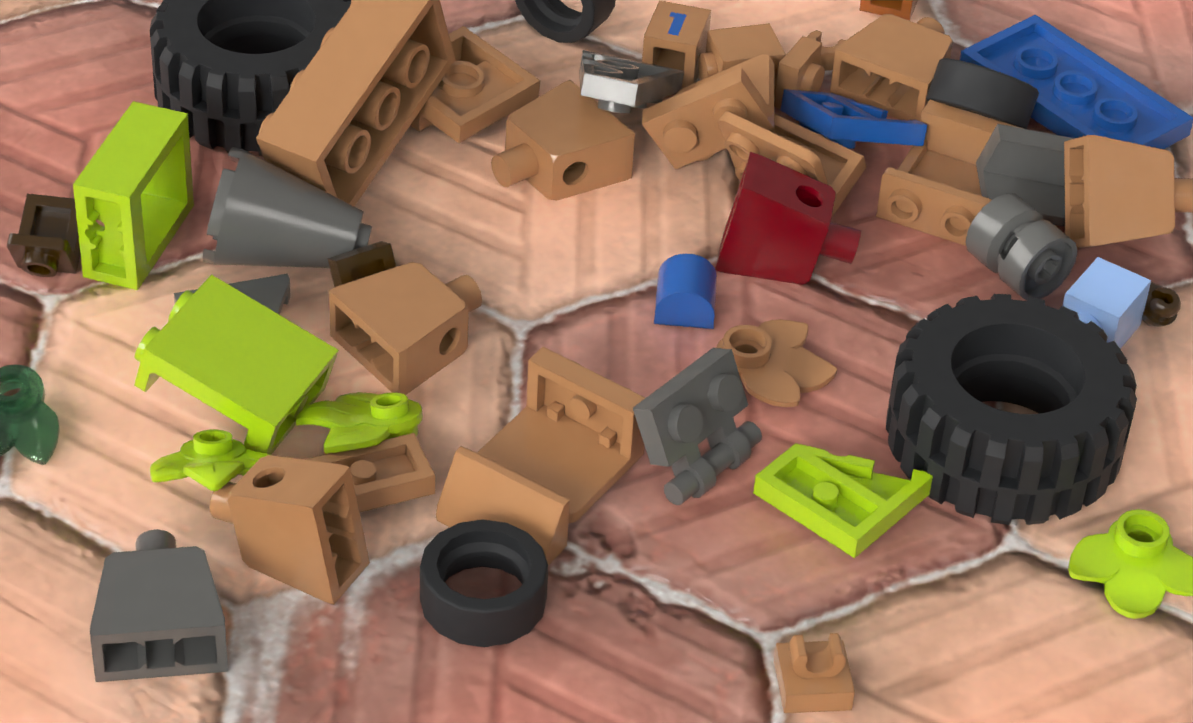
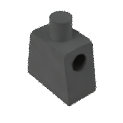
M154 529L142 533L136 539V551L113 552L105 558L90 625L95 682L228 672L225 617L204 550L197 546L176 548V539L171 533Z

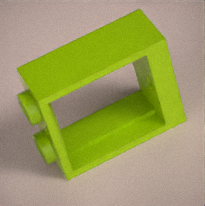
M133 101L73 183L82 274L84 278L138 290L193 208L194 196L188 113ZM96 220L101 221L105 226L99 225Z

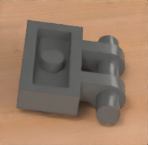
M712 348L633 407L650 464L672 467L675 477L664 485V494L675 505H681L691 496L693 498H700L715 486L717 475L726 468L732 470L738 468L751 457V448L762 440V433L753 422L746 421L738 428H736L733 417L748 406V401L732 349ZM707 438L710 450L701 456L698 444Z

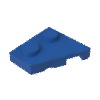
M784 89L780 111L799 121L800 126L821 134L823 137L848 149H854L857 141L913 146L924 145L927 124L924 122L886 119L888 111L862 104L834 93Z

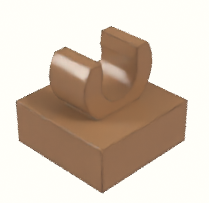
M830 633L829 641L804 642L803 635H794L790 643H776L774 666L784 713L852 710L855 690L844 641L841 640L838 633Z

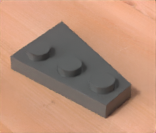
M585 50L582 52L579 70L581 96L598 99L597 107L599 109L616 113H631L632 107L647 108V103L662 102L664 97L674 95L682 89L684 71Z

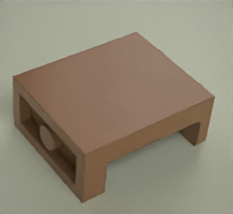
M929 100L922 111L920 121L927 124L924 145L912 146L898 169L891 167L886 169L881 179L876 217L966 246L967 231L973 219L986 204L992 201L981 195L976 161L997 124L1017 126Z

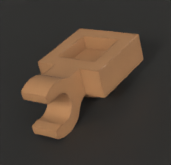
M815 30L807 37L802 36L779 62L774 107L781 109L784 89L818 92L822 85L825 71L833 70L835 49L846 40H839L833 47H824L821 42L822 32Z

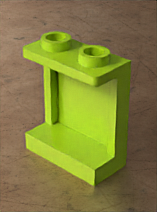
M211 274L195 293L186 290L178 298L170 312L168 323L161 330L152 327L145 334L134 356L135 360L140 362L134 386L147 392L157 379L162 377L247 428L248 432L244 441L246 449L271 455L296 425L295 418L299 412L313 404L325 390L339 350Z

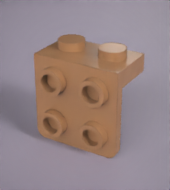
M760 54L686 86L676 92L673 97L642 110L643 127L675 170L696 161L707 160L715 153L726 149L724 145L725 140L718 124L725 111L740 116L767 130L774 129V62L768 54Z
M725 111L718 121L725 140L724 145L730 153L735 167V174L740 181L750 152L762 155L831 186L836 192L832 217L867 167L863 155L775 113L774 129L772 130L760 127L728 111Z
M542 347L528 360L526 407L477 453L570 500L569 523H574L644 455V442L633 407L644 400L645 397L581 366L575 361Z

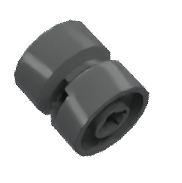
M1015 193L1003 194L986 204L973 219L967 231L965 242L968 252L994 273H999L1000 279L1025 300L1028 299V296L1041 299L1056 290L1070 274L1076 262L1078 252L1076 243L1050 221L1044 220L1043 215Z

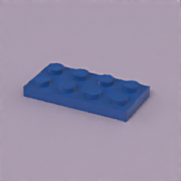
M1033 15L961 50V61L1004 73L1037 88L1039 95L1031 118L1056 135L1075 139L1086 135H1098L1159 149H1165L1190 135L1193 124L1192 116L1037 15Z

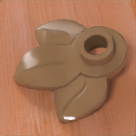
M779 319L765 321L758 327L738 325L730 328L716 347L732 349L740 378L748 393L758 400L773 406H798L800 392L807 393L819 390L831 382L837 374L835 366L802 347L808 335V324L803 322Z

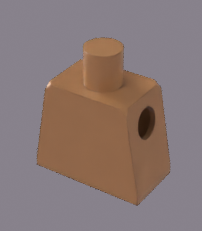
M883 14L835 49L830 93L888 111V116L899 120L921 121L922 111L928 103L926 97L940 59H950L953 41L949 35L945 34L942 25L933 18L924 17L917 23L892 14Z
M568 80L509 115L506 120L505 151L492 157V171L497 181L503 187L512 186L526 179L547 199L561 200L632 178L635 133L609 111L599 109L597 107L598 102L593 98L581 96L580 87L571 80Z
M1086 135L1064 142L1065 234L1076 243L1077 249L1173 233L1175 228V212L1193 213V178H1174V156L1169 150L1098 135Z
M410 262L330 289V336L391 392L407 395L464 354L468 347L469 312L482 305L481 291L477 283L469 275H462L444 284L421 263Z
M267 455L260 458L237 483L229 481L220 490L213 491L209 508L212 517L234 525L242 560L249 568L324 602L334 605L370 563L349 466Z

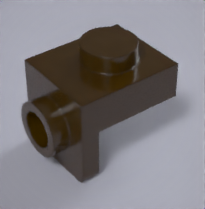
M27 193L19 233H10L7 241V248L18 268H22L25 272L39 277H53L57 272L77 273L80 246L74 198Z

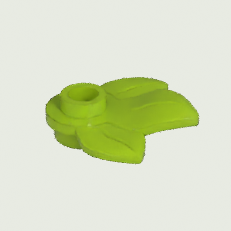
M357 392L340 395L335 401H319L305 407L296 416L295 424L296 426L317 425L329 428V434L324 442V453L328 454L375 446L384 440L411 433L417 436L418 424L423 419L422 407L418 402L409 400L402 393L375 394Z
M217 429L203 430L194 434L193 440L184 443L179 452L163 456L152 463L150 466V478L152 482H165L190 477L210 491H218L231 479L238 475L244 476L260 458L270 454L246 449L242 442L233 439L232 434L227 431Z
M1135 509L1123 513L1110 526L1108 533L1084 537L1075 546L1070 556L1068 566L1070 577L1082 581L1103 583L1105 597L1111 607L1119 614L1130 619L1145 618L1154 614L1160 607L1166 591L1175 595L1193 596V557L1173 546V539L1166 521L1156 513L1148 510Z

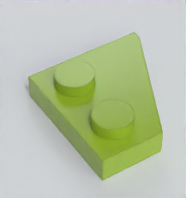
M795 443L755 475L753 494L851 557L856 558L930 495L933 476L925 471L913 469L911 480L873 472L875 460L852 455L836 456L825 449Z

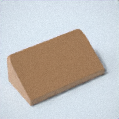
M460 446L455 451L437 504L436 519L448 527L462 522L482 519L509 523L528 532L541 545L549 566L567 547L570 500L468 448Z

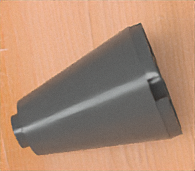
M236 147L230 149L229 158L231 161L238 162L235 171L223 168L207 229V235L213 236L212 239L217 240L216 251L204 249L203 262L214 265L330 268L327 258L368 246L372 226L361 223L364 211L246 150Z

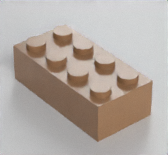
M352 0L349 9L337 26L331 28L325 34L319 51L306 69L301 70L294 77L289 93L276 111L270 113L262 122L256 139L264 160L355 206L455 61L440 0Z

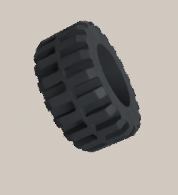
M164 0L156 10L150 25L155 99L158 101V107L188 113L189 138L195 136V140L204 147L212 150L216 146L223 147L227 153H229L232 147H236L246 151L258 152L259 156H263L256 139L262 122L270 113L276 111L289 93L294 77L309 65L319 51L325 34L328 30L337 26L349 9L351 0Z
M993 294L990 300H980L978 296L962 298L956 303V307L952 308L949 304H945L927 315V319L923 318L907 333L906 340L900 344L895 361L886 417V430L889 433L888 444L892 455L898 462H901L900 468L911 480L913 469L925 471L932 475V485L928 497L939 504L947 501L956 505L957 513L974 518L975 513L992 517L991 523L1009 525L1012 519H1025L1026 525L1042 524L1049 520L1050 515L1054 514L1060 520L1080 511L1082 504L1087 507L1097 501L1106 493L1107 486L1114 483L1121 468L1137 402L1135 395L1137 384L1134 373L1115 341L1107 343V335L1103 329L1092 321L1087 324L1080 321L1078 313L1061 306L1058 310L1046 306L1043 299L1029 296L1027 301L1011 299V294ZM982 402L1012 403L1026 407L1038 414L1011 413L993 408Z

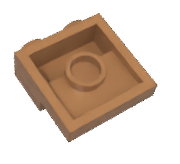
M462 26L449 33L455 61L410 126L420 132L433 124L456 142L461 143L538 98L540 80L465 26Z

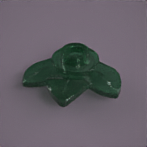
M7 365L0 368V457L14 446L15 449L30 461L45 465L53 455L58 443L60 433L59 419L56 413L44 403L45 388L41 377L36 371L27 366ZM20 388V391L14 395H3L9 390Z

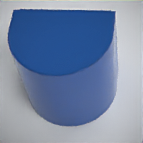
M678 254L662 263L658 271L654 324L714 329L717 273L714 266L707 259L695 254Z

